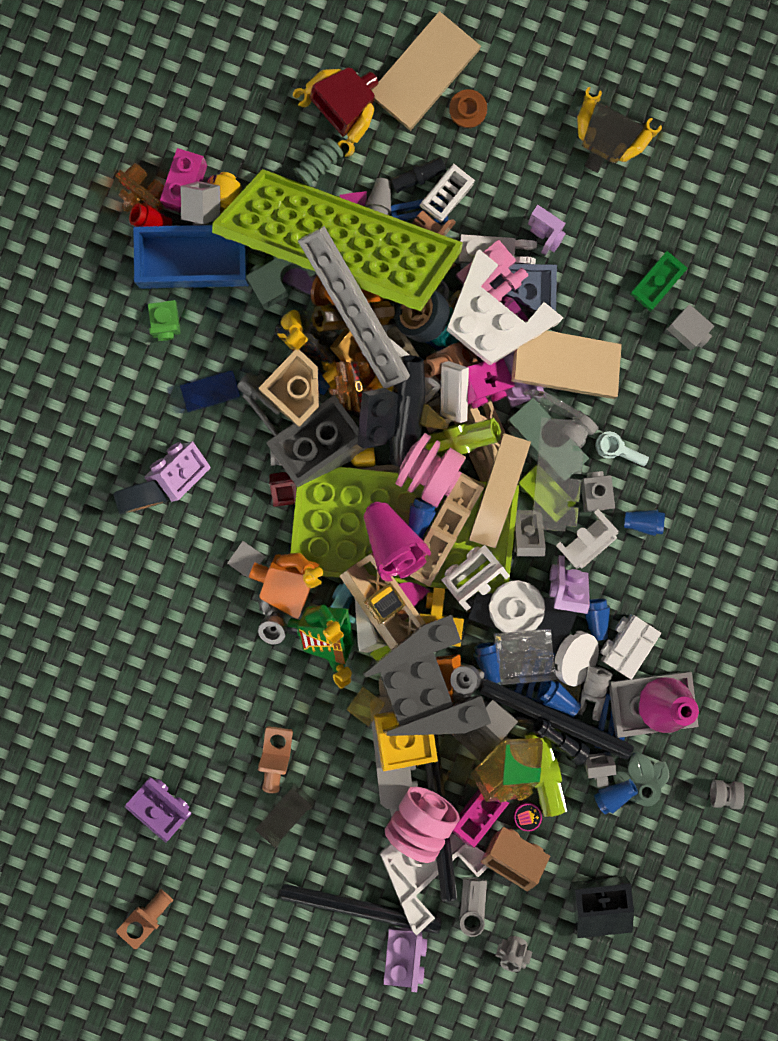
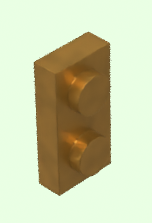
M343 330L330 348L352 375L351 363L358 362L361 383L367 386L376 374L366 357L362 354V350L350 330Z

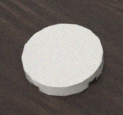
M519 580L506 582L499 586L491 596L489 603L490 618L494 625L505 634L513 636L527 635L536 630L543 620L545 611L544 599L539 590L530 583Z
M577 631V634H570L559 646L555 657V664L558 665V671L555 670L557 678L570 686L581 685L585 681L588 667H595L598 661L599 648L597 640L594 636L582 631Z

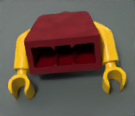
M349 67L344 70H321L306 83L305 89H295L293 97L297 99L304 94V99L299 102V106L307 107L312 101L342 137L348 136L347 140H341L337 145L342 148L347 143L349 151L345 157H350L355 151L354 142L358 143L370 126L374 113L372 104L375 99L372 89L378 86V79L371 71L359 77L353 68Z

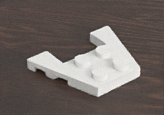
M479 249L474 256L446 331L490 366L523 344L540 336L546 330L558 325L563 317L543 302L527 323L521 320L481 287L496 270L498 264Z
M451 833L450 841L453 860L459 857L472 873L479 877L488 868L481 863L485 852L476 847L468 846L459 837ZM390 843L380 852V855L410 927L417 936L435 919L416 895L438 875L437 858L434 862L430 863L419 862L401 853Z

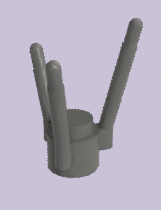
M249 372L240 380L237 388L243 392L242 397L249 402L275 437L279 433L255 400L260 399L275 414H279L280 410L259 391V387L267 378L262 374L256 376L254 373Z

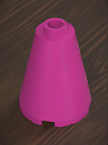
M374 502L366 508L363 517L378 574L382 580L393 581L391 577L399 575L400 579L424 566L427 562L424 557L427 554L431 555L428 545L387 503Z
M670 677L657 678L649 682L641 691L638 706L639 714L644 723L655 731L672 733L694 723L698 717L699 708L688 687L677 679Z

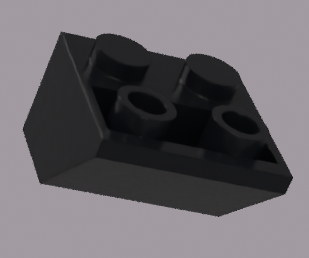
M626 876L571 882L577 938L633 933L634 906L632 888Z

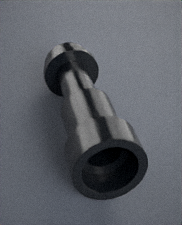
M540 718L534 723L533 733L538 738L546 737L552 741L555 748L566 754L568 760L576 765H581L587 760L590 753V748L579 740H573L564 733H558L551 728V723L548 720Z

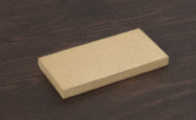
M439 11L378 82V86L372 89L375 95L374 101L411 131L478 53L481 46Z
M546 330L540 336L528 341L514 351L511 381L615 399L618 397L621 344Z

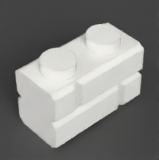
M630 614L628 618L625 616L621 618L615 628L618 631L613 641L607 640L600 653L603 655L601 661L632 680L660 637L661 632L635 615Z

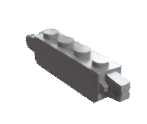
M380 677V695H375L371 699L370 712L380 804L386 809H390L391 816H393L396 811H399V804L409 788L418 787V783L411 779V770H416V766L383 771L381 768L374 715L392 712L393 710Z

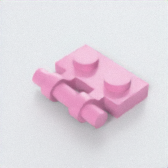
M497 240L483 253L496 262L498 267L481 287L499 302H502L503 296L512 289L516 290L522 285L521 282L528 277V273L522 267L515 273L509 270L516 262V259L501 241ZM472 262L456 274L457 279L462 285H464ZM501 275L505 281L496 289L492 288L490 283Z

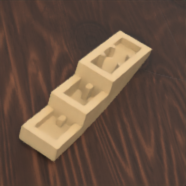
M503 434L469 537L470 541L496 548L531 444L530 441Z
M464 473L461 474L451 493L446 497L423 540L428 545L431 555L427 554L424 557L427 561L424 566L409 576L429 587L431 586L485 487L483 483Z

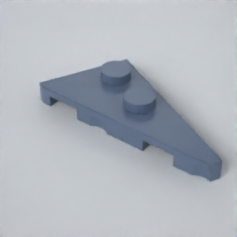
M461 263L460 271L469 263ZM513 264L509 268L512 273H515L522 267L528 273V277L521 282L522 285L516 290L512 289L505 296L534 311H537L543 302L556 311L557 265ZM500 275L490 285L496 289L505 280Z

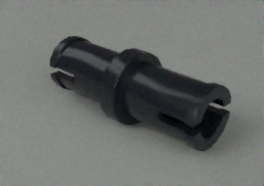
M438 156L419 166L414 164L412 169L390 177L396 194H399V192L417 184L422 186L426 180L446 173L447 170L441 156Z

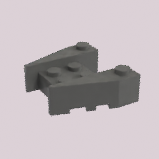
M452 615L421 625L363 672L364 677L377 673L380 674L398 725L384 729L385 735L460 734L491 724L482 696L475 695L452 704L434 652L461 642Z

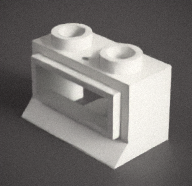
M599 509L594 512L598 520L588 529H578V537L566 548L561 542L556 545L576 569L585 567L617 539L618 530Z
M485 545L481 548L475 547L470 550L466 556L467 559L460 565L455 564L449 567L445 572V577L442 579L443 583L466 611L471 608L466 600L477 591L482 595L487 594L491 589L487 583L501 573L505 579L510 577ZM489 560L490 564H488L485 568L478 572L474 577H472L459 589L455 587V585H457L460 581H462L465 577H467L485 561Z

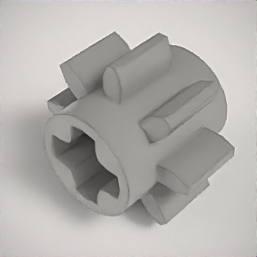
M510 936L507 940L502 939V943L498 945L495 956L502 958L500 965L504 969L511 972H519L521 968L525 969L526 964L530 963L532 951L526 950L528 944L524 939Z

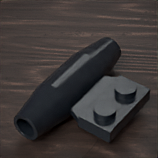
M413 355L401 357L410 377L403 382L393 385L392 391L381 388L362 392L357 445L366 449L385 445L389 440L390 463L396 467L401 466L412 445L420 440L426 395L424 359Z

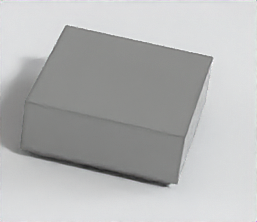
M242 541L227 564L249 578L254 562L261 564L266 556Z

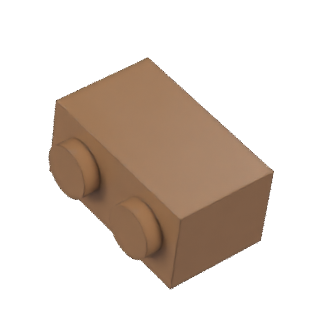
M502 827L493 835L481 863L528 892L538 884L550 855L543 852V849L537 844L529 843L522 839L516 831Z

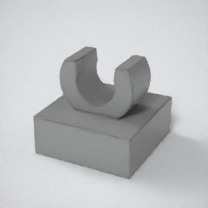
M610 752L590 754L584 762L588 778H594L597 787L608 786V776L616 775V765Z

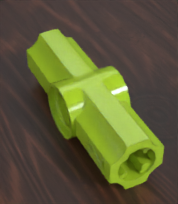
M494 418L466 424V422L455 424L440 432L429 434L431 438L426 449L431 450L438 440L441 442L437 453L438 456L442 457L450 448L460 454H465L474 450V448L499 442L501 440V429L499 423Z
M533 732L525 734L531 762L529 767L541 768L540 782H534L533 784L538 791L543 816L553 817L567 812L560 784L562 782L558 761L554 758L552 743L546 737L538 738Z

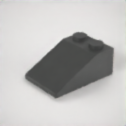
M335 395L319 405L315 412L300 427L293 423L266 442L297 487L350 462L357 454L365 450L357 445L359 428Z

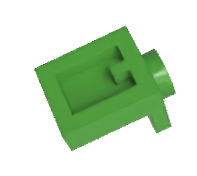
M175 300L148 304L151 324L149 332L152 337L158 338V341H168L174 339V335L181 334L177 302Z

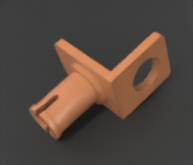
M422 210L418 214L419 218H415L412 224L446 236L456 221L451 219L441 226L425 210ZM453 263L450 269H453L456 264Z
M459 342L426 357L424 361L425 377L436 376L441 381V365L447 361L465 367L480 362L475 353ZM463 348L468 351L470 362L464 359L462 355Z
M267 726L265 729L263 753L258 771L265 772L262 790L267 793H277L280 790L281 774H286L290 759L293 736L291 729ZM274 735H281L285 738L286 744L281 748L274 747L270 742V738Z
M160 889L158 894L145 908L137 907L117 929V934L133 949H138L152 931L159 927L156 919L174 900ZM132 922H139L143 926V933L139 938L132 939L127 934V927Z

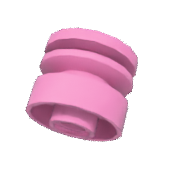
M424 433L421 439L412 445L404 458L395 484L402 487L408 477L413 479L408 492L412 493L419 484L425 486L421 499L437 508L444 495L449 496L462 472L459 469L466 457L451 448L442 457L438 456L437 453L441 442L437 440L431 450L426 449L431 436Z
M410 787L399 804V811L393 814L390 822L387 824L385 835L389 842L406 856L419 862H434L445 844V839L449 838L460 820L459 814L446 799L437 793L422 787Z

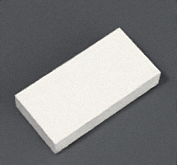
M450 361L444 362L441 365L440 416L459 423L467 421L468 367Z

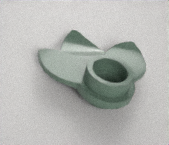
M634 752L629 761L628 771H616V775H613L615 784L631 779L638 790V794L634 796L635 800L640 805L649 807L655 805L660 800L661 788L669 779V769L664 761L652 765L645 755ZM650 787L653 795L650 798L643 797V788Z

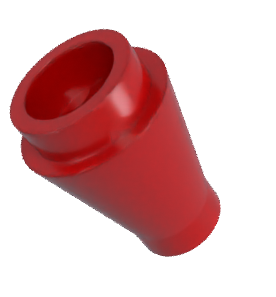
M137 203L131 209L129 221L134 227L172 226L171 218L166 217L146 203Z

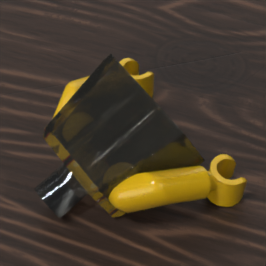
M587 87L584 102L577 116L578 137L583 141L582 146L591 151L584 166L599 173L605 160L614 164L618 161L627 162L642 153L652 138L660 132L662 126L660 125L656 130L651 129L649 123L653 120L652 118L648 119L644 125L601 103V90L598 96L591 97L589 95L591 87Z
M288 311L282 317L281 323L276 325L275 336L278 339H282L293 352L295 349L297 351L300 350L308 358L321 361L324 370L327 371L322 376L330 387L333 388L342 381V376L336 369V354L330 348L339 335L335 330L318 332L312 322L314 311Z

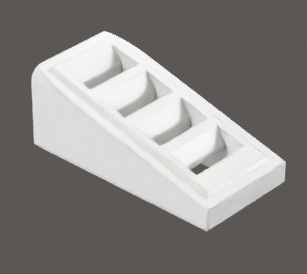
M453 164L421 202L420 207L439 222H442L472 188L475 180ZM449 181H454L457 185L461 187V189L458 190L455 186L449 183ZM445 186L451 192H453L455 194V197H452L445 190H443V187ZM439 193L441 196H443L445 199H447L450 203L447 205V204L444 203L441 199H439L436 195ZM432 200L444 209L441 213L429 204Z
M355 599L359 651L368 653L386 646V642Z

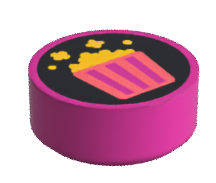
M524 802L516 807L514 821L521 830L533 831L540 826L542 814L535 804Z

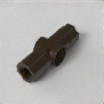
M389 301L368 302L382 326L392 324L395 311ZM335 305L316 306L314 308L312 322L318 332L349 330Z

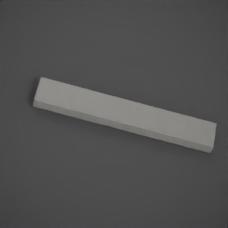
M325 226L301 237L298 243L383 388H388L407 380L410 377L409 372Z

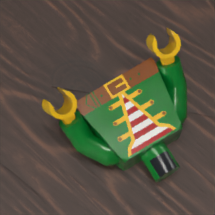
M326 605L309 606L306 608L301 620L290 618L287 624V633L300 636L303 651L328 660L333 671L337 672L333 675V679L339 688H344L350 684L352 672L345 665L355 643L348 609L332 608Z

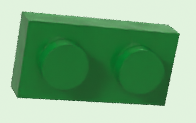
M666 251L630 295L651 312L688 268Z

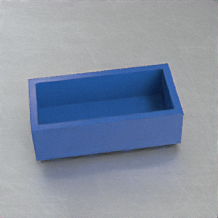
M212 225L133 227L134 282L140 289L249 286L246 278L249 274L248 246L212 233Z

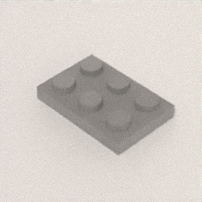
M685 671L632 678V680L610 681L609 691L615 737L657 733L658 731L651 729L644 723L639 714L638 706L641 691L649 682L657 678L670 677L684 683L695 699L692 672ZM698 718L694 723L682 729L699 727Z

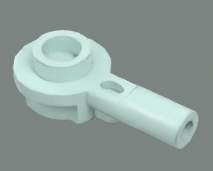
M604 432L596 439V451L603 458L611 459L621 456L641 466H645L648 462V456L626 447L620 436L615 432Z

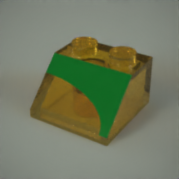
M541 738L503 740L476 767L471 775L486 802H505L510 799H518L520 801L528 798L533 793L532 789L540 782L543 749Z

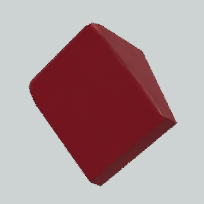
M288 473L270 474L269 485L273 506L295 504L297 486Z

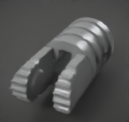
M588 667L579 699L581 708L577 714L582 715L585 712L587 700L594 701L596 704L592 712V719L600 720L606 699L605 694L608 690L609 680L612 677L611 672L600 667Z

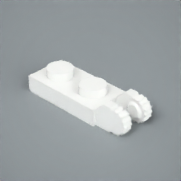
M461 234L460 242H463L459 254V263H471L479 249L484 252L497 240L501 241L513 257L515 249H537V242L533 240H516V238ZM514 257L516 259L514 264H536V259L532 257Z

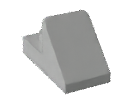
M517 510L514 552L517 553V556H545L546 547L541 510Z

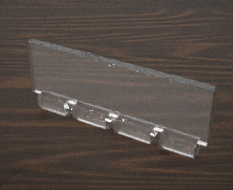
M541 418L532 529L565 531L566 526L577 527L579 507H568V501L579 502L581 480L570 479V473L582 474L584 452L572 450L573 446H584L586 427L575 426V420Z

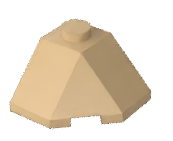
M295 349L259 387V391L281 413L300 427L319 407L318 367L300 350L297 351Z

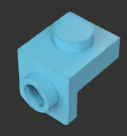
M339 584L334 591L332 598L335 600L331 607L349 609L354 596L345 584ZM349 613L350 622L356 624V617Z

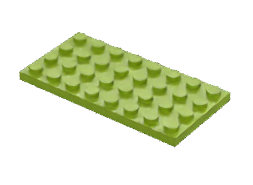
M264 169L258 173L212 224V233L313 271L315 270L298 240L325 226L360 289L419 311L424 308L457 259L463 242Z
M338 467L297 487L290 554L301 553L308 561L318 563V567L323 570L322 576L340 578V575L372 553L363 517L366 508L374 502L387 503L408 525L410 503H414L416 497L421 498L425 486L419 484L410 493L408 488L413 479L408 477L404 485L400 487L395 484L399 473ZM479 481V482L483 483V484L485 485V487H486L487 482ZM519 485L516 487L496 548L486 546L509 575ZM484 489L430 587L448 589L442 581L446 570L452 565L463 563L467 559L468 552L473 548L484 546L469 540ZM444 495L438 507H435V510L437 511L436 515L438 514L442 504L444 503L447 497L446 495ZM436 515L434 516L432 522L430 523L428 529L426 530V532H425V534H424L422 540H424V538H425V536H426V534H427L429 528L431 527V525H432V523H433V521H434ZM489 560L485 561L482 565H480L477 569H475L472 573H470L467 577H465L462 581L455 585V587L459 589L462 585H464L467 581L474 577L478 572H480L483 568L490 564ZM371 561L363 565L370 575L377 577V570ZM501 573L487 583L491 588L488 593H494L499 586L509 582L510 577L505 579ZM399 575L393 576L398 584L411 582L429 587L411 576L400 579Z

